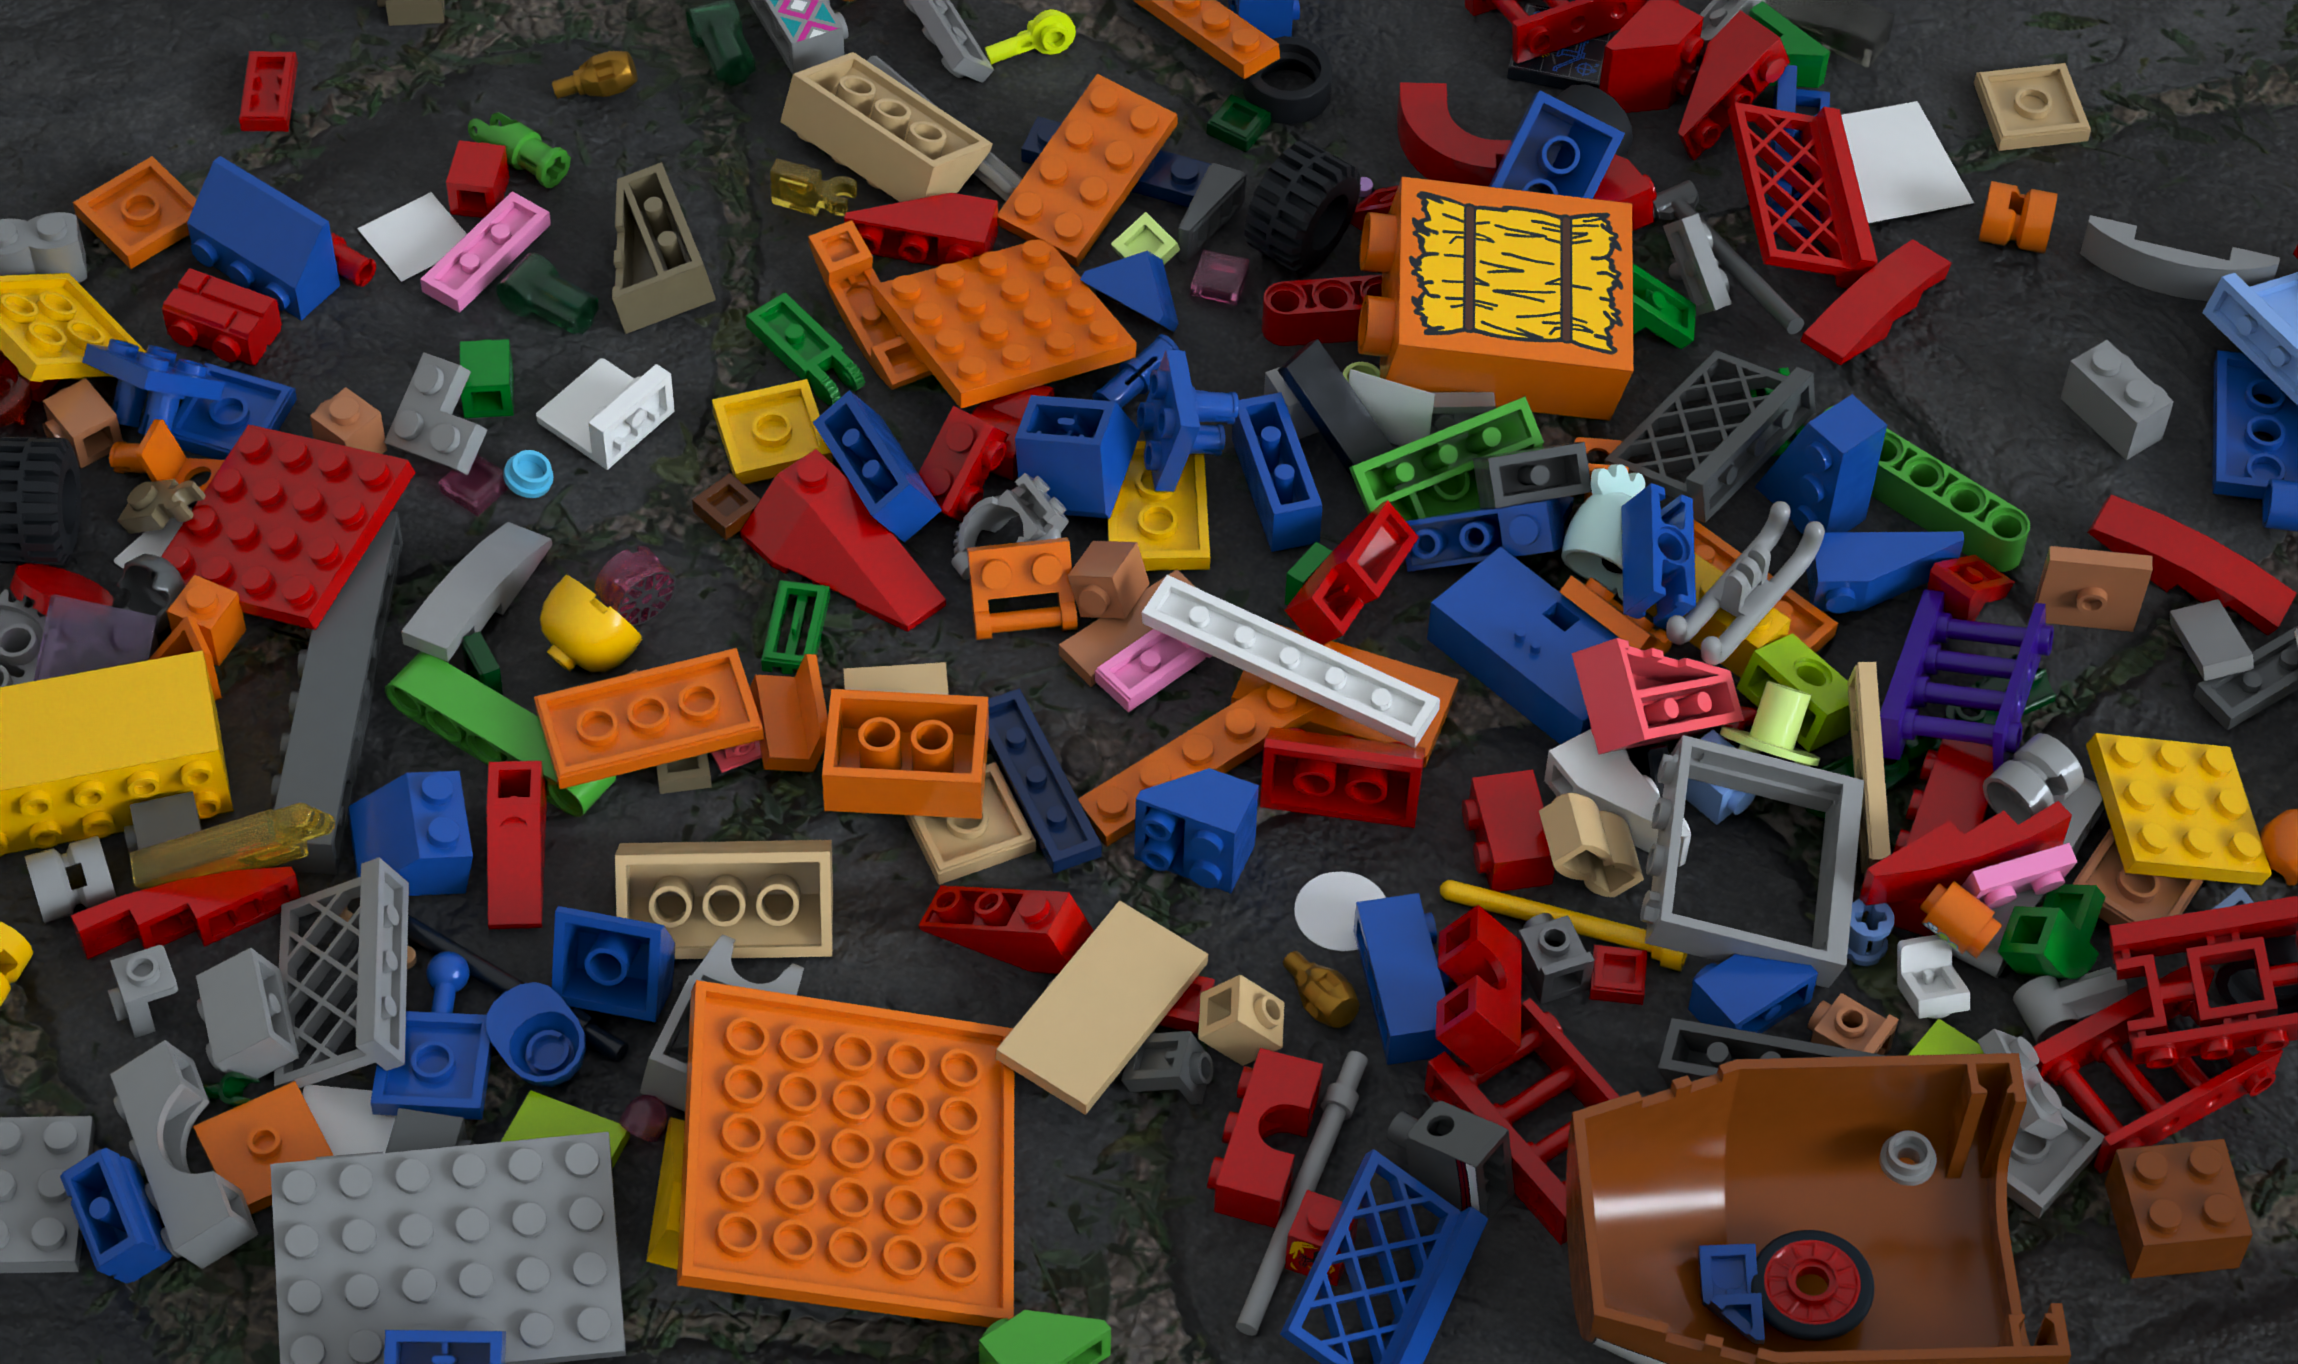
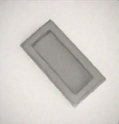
M2219 599L2170 611L2171 626L2204 681L2254 669L2253 654Z

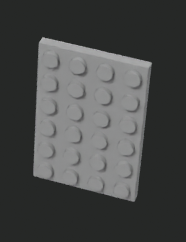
M609 1132L270 1164L280 1364H384L385 1330L506 1331L505 1364H549L626 1356Z

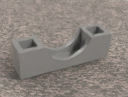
M164 1040L111 1073L110 1075L117 1092V1096L113 1099L114 1105L131 1131L133 1139L129 1141V1147L136 1161L145 1170L149 1182L145 1185V1192L151 1204L160 1212L165 1226L161 1229V1237L167 1249L175 1257L180 1258L182 1256L204 1269L257 1236V1229L240 1188L214 1171L191 1174L188 1168L186 1158L188 1137L196 1119L209 1104L194 1060Z

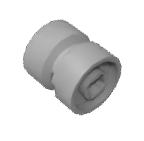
M2038 733L2014 753L2012 760L2004 762L1984 780L1983 791L1986 800L1996 814L2004 810L2017 824H2020L2055 802H2064L2083 784L2084 774L2080 763L2068 747L2048 734Z
M98 835L69 843L67 852L63 854L52 848L24 856L44 923L73 915L76 905L82 904L88 909L117 898ZM81 865L87 886L71 890L66 869Z

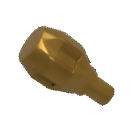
M607 51L589 58L578 70L573 71V75L552 81V86L557 99L579 93L581 96L587 94L588 96L608 97L626 91L637 82L638 77L629 52Z
M1298 951L1290 952L1284 958L1283 966L1295 978L1294 982L1304 1009L1315 1020L1333 1028H1341L1349 1024L1356 1017L1360 1003L1352 984L1340 972L1316 963H1310Z

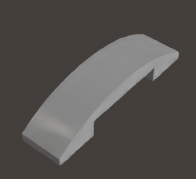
M2092 215L2089 217L2080 254L2091 263L2131 284L2170 296L2209 301L2221 277L2228 274L2236 273L2249 287L2273 280L2280 261V257L2232 247L2229 260L2135 240L2137 225Z

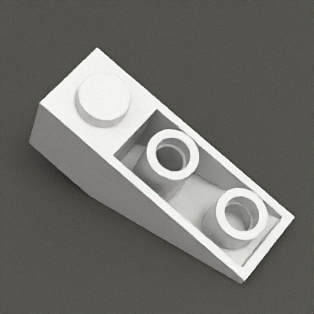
M1590 729L1549 750L1544 781L1558 797L1565 793L1581 794L1592 799L1597 804L1599 811H1607L1621 816L1629 825L1634 846L1649 853L1654 843L1657 844L1658 829L1652 828V816L1657 800L1660 798V793L1654 781L1647 775L1643 776L1633 765L1626 749L1598 754L1595 739ZM1683 818L1678 867L1686 864L1691 839V831L1685 818Z

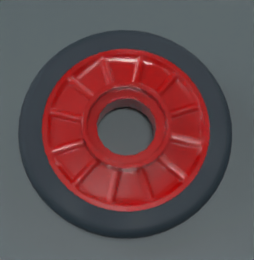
M1819 1230L1793 1231L1772 1240L1756 1257L1758 1274L1753 1276L1751 1293H1761L1763 1318L1783 1334L1807 1341L1834 1339L1847 1334L1857 1327L1871 1308L1874 1299V1279L1871 1268L1857 1248L1837 1235ZM1812 1274L1823 1278L1828 1288L1820 1295L1811 1296L1801 1292L1796 1282L1800 1277Z

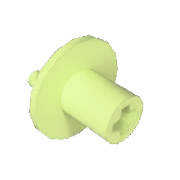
M1767 681L1750 732L1723 726L1720 731L1721 736L1740 743L1739 749L1757 754L1763 751L1809 767H1818L1821 759L1812 753L1795 747L1811 695L1775 682Z

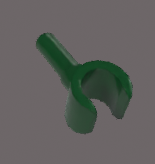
M232 1071L223 1076L220 1083L203 1086L208 1098L221 1099L224 1103L237 1107L252 1100L243 1097V1090L248 1084H258L260 1080Z

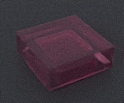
M1203 249L1191 282L1190 295L1237 305L1249 272L1250 259Z
M478 454L468 475L451 470L439 481L442 494L476 516L484 512L509 489L503 478V470Z

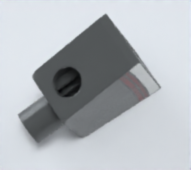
M1444 1101L1434 1102L1420 1119L1402 1111L1391 1122L1387 1138L1389 1141L1406 1149L1409 1174L1460 1211L1471 1206L1489 1218L1486 1226L1515 1193L1508 1129Z

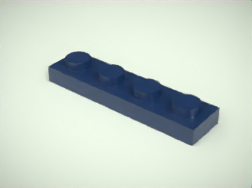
M1038 116L1021 148V161L1033 164L1062 123ZM1159 150L1131 192L1189 207L1209 165L1212 164Z
M1019 688L989 698L988 748L1053 874L1102 857V844L1021 689Z

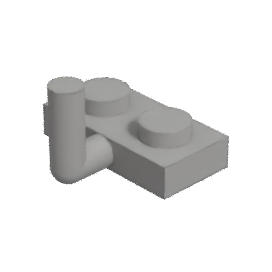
M1699 213L1664 225V231L1676 260L1669 267V275L1674 280H1683L1690 301L1696 304V316L1731 305L1728 278L1725 272L1718 267L1721 264L1714 257L1712 251L1713 238L1707 225L1701 221Z

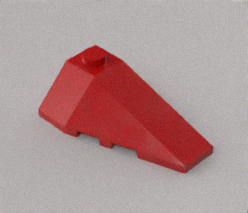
M817 449L776 475L740 531L741 538L771 567L785 574L792 570L812 580V584L829 586L831 590L854 600L856 608L906 632H909L946 606L944 596L894 534L871 516L849 479Z

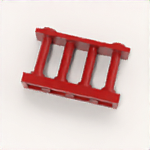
M1465 0V8L1473 16L1498 9L1512 24L1513 60L1519 64L1622 29L1649 0H1575L1572 2L1568 0H1543L1550 9L1530 16L1517 3L1521 0Z
M2185 965L2158 979L2159 984L2190 979L2188 967ZM2204 966L2201 969L2206 993H2208L2215 971L2210 966ZM2146 986L2033 1046L2039 1057V1063L2036 1066L2043 1080L2049 1085L2051 1083L2055 1086L2062 1085L2099 1132L2105 1136L2094 1167L2100 1174L2110 1169L2116 1149L2152 1146L2247 1093L2250 1096H2256L2265 1091L2276 1079L2275 1071L2283 1050L2261 1051L2252 1056L2246 1048L2234 1049V1053L2226 1057L2233 1067L2212 1079L2208 1078L2191 1056L2179 1058V1062L2171 1066V1068L2187 1085L2190 1091L2167 1103L2122 1050V1046L2129 1042L2127 1021L2152 1017ZM2194 1000L2163 1005L2166 1021L2181 1014L2183 1017L2190 1016L2199 1026ZM2094 1060L2098 1063L2105 1062L2147 1114L2123 1126L2078 1072L2079 1069Z
M1529 998L1521 1005V1048L1517 1050L1511 1059L1504 1063L1496 1064L1480 1075L1470 1066H1458L1447 1052L1444 1051L1428 1061L1424 1091L1434 1102L1444 1101L1509 1130L1515 1194L1555 1240L1562 1245L1567 1242L1566 1181H1560L1549 1169L1547 1162L1568 1149L1571 1121L1536 1144L1530 1141L1526 1143L1513 1128L1512 1124L1567 1089L1585 1107L1620 1096L1567 1039L1554 1015L1547 1011L1543 1012ZM1533 1051L1553 1071L1502 1105L1498 1103L1492 1104L1478 1087Z

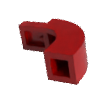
M1400 82L1397 130L1401 148L1409 162L1428 180L1488 187L1511 140L1484 139L1471 135L1461 129L1453 121L1448 111L1446 83Z

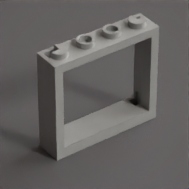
M1683 735L1670 755L1663 754L1657 774V781L1664 784L1663 797L1657 800L1652 816V828L1658 829L1657 844L1654 843L1652 845L1646 864V874L1653 876L1651 890H1648L1645 894L1640 913L1641 921L1647 923L1645 943L1720 962L1727 960L1735 954L1812 965L1818 972L1815 985L1829 988L1847 964L1864 780ZM1688 778L1826 812L1812 948L1672 913Z

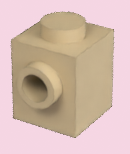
M1238 975L1201 993L1199 1040L1242 1066L1255 1061L1260 1048L1271 1051L1283 1048L1284 1001L1242 975Z

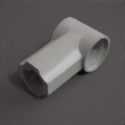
M2107 967L2087 973L2077 979H2067L2058 982L2055 977L2048 975L2035 978L2022 985L2013 996V1002L2035 1042L2039 1044L2129 995L2125 979L2117 980L2115 970Z

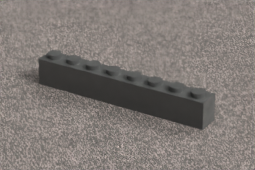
M390 512L317 629L306 628L307 638L310 639L308 649L300 650L297 665L298 678L301 680L299 691L292 690L289 699V719L293 721L291 732H283L280 742V761L284 763L282 775H274L271 785L272 806H275L273 818H265L262 827L263 849L270 850L274 868L292 867L294 872L338 875L349 819L348 807L352 804L403 546L398 512Z

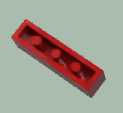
M1942 739L1938 752L1928 749L1919 778L1928 781L1925 791L1914 790L1906 814V819L1913 820L1914 823L1911 831L1900 830L1893 853L1948 820L1962 834L1983 823L1989 806L1984 795L1983 783L1993 773V747L1985 744ZM1927 897L1887 903L1895 916L1894 926L1923 936L1936 935L1921 924L1927 914L1920 909V906Z

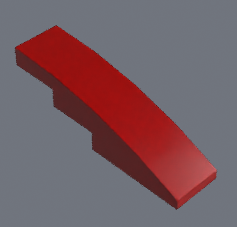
M1914 239L1910 240L1885 257L1849 287L1803 333L1800 341L1838 365H1842L1886 338L1893 321L1915 309L1923 291L1946 278L1952 262Z
M2110 495L2105 500L2087 532L2112 552L2152 556L2153 570L2150 580L2165 592H2168L2178 584L2202 603L2219 599L2224 608L2229 606L2267 636L2279 628L2297 594L2253 562L2212 538L2161 513L2114 495Z
M2057 801L2022 823L2017 824L2003 810L1965 834H1962L1948 820L1867 868L1859 899L1866 906L1928 897L1939 883L1946 889L1954 881L1962 886L1973 871L2063 845L2072 814Z
M292 867L233 870L180 879L125 894L71 915V919L79 944L88 960L135 938L139 939L143 949H148L157 945H166L195 931L205 947L281 913L282 904L299 899L301 895L296 874Z

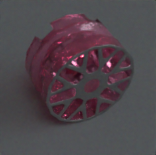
M638 546V552L631 553L627 548L615 555L605 564L598 574L595 583V593L607 607L611 606L632 626L643 624L656 617L668 605L676 590V578L664 565L660 564V560L648 547ZM655 600H660L658 604H653Z

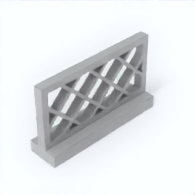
M380 857L361 864V877L281 905L279 969L281 971L298 1054H300L307 1043L317 1050L303 1068L293 1071L294 1061L274 1070V1087L276 1089L293 1081H296L298 1087L302 1088L373 1063H377L385 1071L405 1065L409 882ZM360 897V907L348 922L339 917L352 899ZM319 911L321 913L303 938L298 935L299 918ZM335 922L342 926L343 929L326 951L323 952L315 946ZM357 936L359 938L358 952L347 967H345L338 960ZM312 952L319 957V960L300 983L297 981V970ZM332 967L341 972V975L322 998L314 993V991ZM354 982H356L357 998L344 1013L336 1006ZM310 997L318 1004L298 1029L295 1027V1015ZM332 1012L340 1020L320 1044L312 1037ZM355 1028L357 1049L338 1056L334 1054L351 1030Z

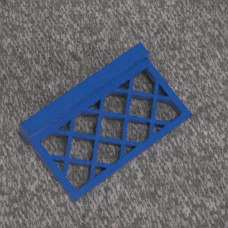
M1375 1149L1365 1154L1280 1335L1321 1364H1354L1348 1343L1367 1339L1374 1361L1373 1364H1423L1489 1218L1472 1206L1460 1211ZM1374 1173H1377L1389 1182L1395 1202L1376 1206L1370 1186ZM1360 1202H1361L1362 1209H1358V1206H1359ZM1421 1205L1440 1218L1434 1233L1420 1237L1412 1207ZM1398 1211L1406 1240L1388 1244L1379 1214ZM1365 1217L1374 1247L1355 1251L1349 1226L1353 1219ZM1428 1244L1426 1250H1424L1423 1245ZM1340 1248L1341 1254L1336 1255L1338 1249ZM1409 1248L1416 1272L1412 1280L1400 1282L1391 1252ZM1377 1255L1385 1285L1367 1289L1358 1259ZM1344 1262L1353 1292L1334 1296L1327 1272L1332 1264ZM1406 1289H1407L1406 1294H1405V1296H1404L1402 1290H1406ZM1317 1293H1318L1320 1299L1314 1301V1299H1315V1297H1316V1295H1317ZM1388 1293L1395 1318L1391 1325L1379 1328L1369 1297ZM1356 1301L1364 1331L1345 1335L1337 1304ZM1323 1308L1331 1339L1320 1341L1302 1328L1309 1310ZM1386 1335L1384 1341H1382L1381 1336Z

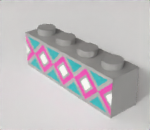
M748 0L792 74L844 55V39L849 37L847 24L840 12L834 13L829 0Z

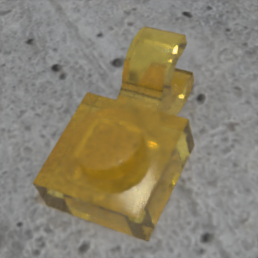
M778 158L770 170L772 204L814 216L817 215L820 208L826 209L834 215L845 216L846 212H848V199L839 196H848L850 198H856L857 181L850 177L838 176L823 181L821 170Z

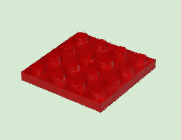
M248 424L205 489L206 497L204 500L197 501L191 510L194 514L193 518L182 524L161 557L176 567L186 585L194 575H197L238 592L239 603L243 613L316 630L416 472L409 460Z

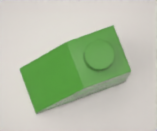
M1023 1310L1010 1320L1003 1318L996 1321L979 1339V1364H1098L1111 1355V1327L1105 1320Z

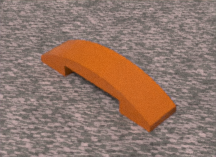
M851 220L808 236V243L818 269L842 320L862 354L883 382L894 390L933 375L875 303L874 285L881 282L872 268L873 256L853 221Z

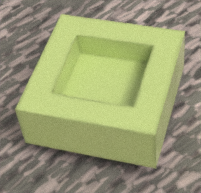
M1147 212L1141 215L1111 243L1113 250L1122 259L1149 251L1162 259L1164 265L1180 251L1178 243Z

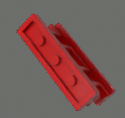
M2298 896L2109 926V944L2113 963H2115L2117 980L2144 976L2152 1012L2151 1018L2127 1021V1033L2134 1065L2146 1063L2147 1068H2166L2177 1064L2179 1058L2201 1055V1058L2204 1060H2218L2231 1056L2234 1053V1049L2256 1046L2258 1051H2275L2287 1047L2290 1044L2289 1041L2298 1040V1013L2277 1016L2278 1006L2274 991L2276 987L2298 984V962L2269 966L2264 943L2266 938L2296 934L2295 943L2298 952ZM2186 952L2190 979L2159 984L2154 957ZM2254 959L2262 1000L2209 1008L2201 967ZM2194 1000L2200 1028L2167 1033V1021L2163 1005Z

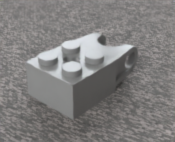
M726 935L720 936L693 975H689L649 1056L640 1093L685 1112L691 990L696 980L797 995L804 968L792 963L790 967L785 969L772 982L764 984L749 982L740 977L732 966L731 956L736 940Z

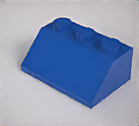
M1539 90L1533 96L1488 187L1593 199L1625 133Z
M219 156L215 159L187 221L193 255L204 266H213L229 276L236 285L277 299L279 311L285 310L302 321L340 286L329 221L225 158Z

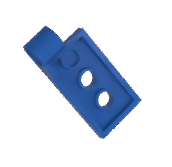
M2218 350L2214 360L2212 493L2262 499L2263 528L2298 532V405L2244 353ZM2257 394L2267 395L2271 397L2274 404L2261 403L2253 396ZM2258 431L2269 433L2275 441H2262L2256 438L2253 433Z

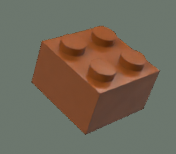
M2225 1139L2116 1149L2105 1180V1187L2131 1279L2236 1269L2240 1267L2253 1234Z

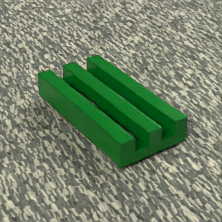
M779 580L761 659L762 671L772 672L773 666L782 667V674L792 675L793 669L799 668L804 655H797L809 597H816L804 655L816 654L817 656L830 599L829 586ZM789 595H798L785 653H778L777 648Z

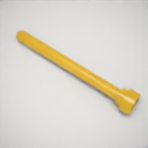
M1446 880L1440 886V895L1447 901L1471 907L1479 905L1486 911L1525 921L1542 913H1549L1554 919L1568 915L1577 934L1634 949L1647 950V952L1651 953L1652 959L1660 961L1661 967L1682 971L1686 961L1687 953L1646 944V929L1454 880Z

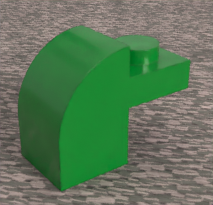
M2063 884L2061 887L2047 893L2042 907L2014 906L1997 952L2015 972L2022 976L2042 977L2048 975L2067 979H2077L2084 976L2092 968L2099 955V952L2090 943V939L2106 896L2096 885Z

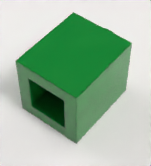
M509 339L460 341V365L471 371L461 393L464 418L514 416V370Z

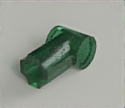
M715 0L686 8V22L693 44L697 49L703 48L718 81H725L730 86L745 82L747 77L756 71L755 58L744 38L742 23L735 1Z
M537 253L527 254L496 285L498 298L514 314L528 316L531 312H534L572 334L577 332L584 334L593 324V319L599 309L598 297L559 277L557 270L549 260Z

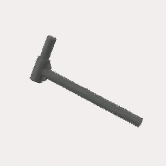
M1686 180L1656 193L1657 198L1653 201L1655 222L1662 219L1672 220L1674 218L1680 220L1697 214L1695 208L1699 203V194L1692 181ZM1700 216L1701 221L1707 225L1713 238L1712 251L1718 262L1789 334L1798 333L1803 328L1804 320Z

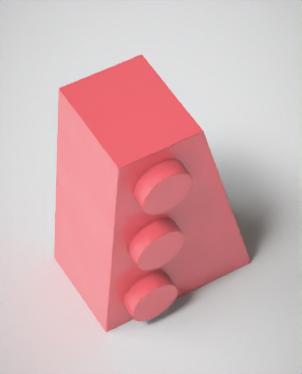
M1620 638L1572 653L1598 754L1680 739L1683 735L1689 737L1709 732L1712 729L1716 730L1723 726L1744 721L1730 670L1689 658L1676 660L1663 656V651L1654 648L1647 650L1629 646V641Z

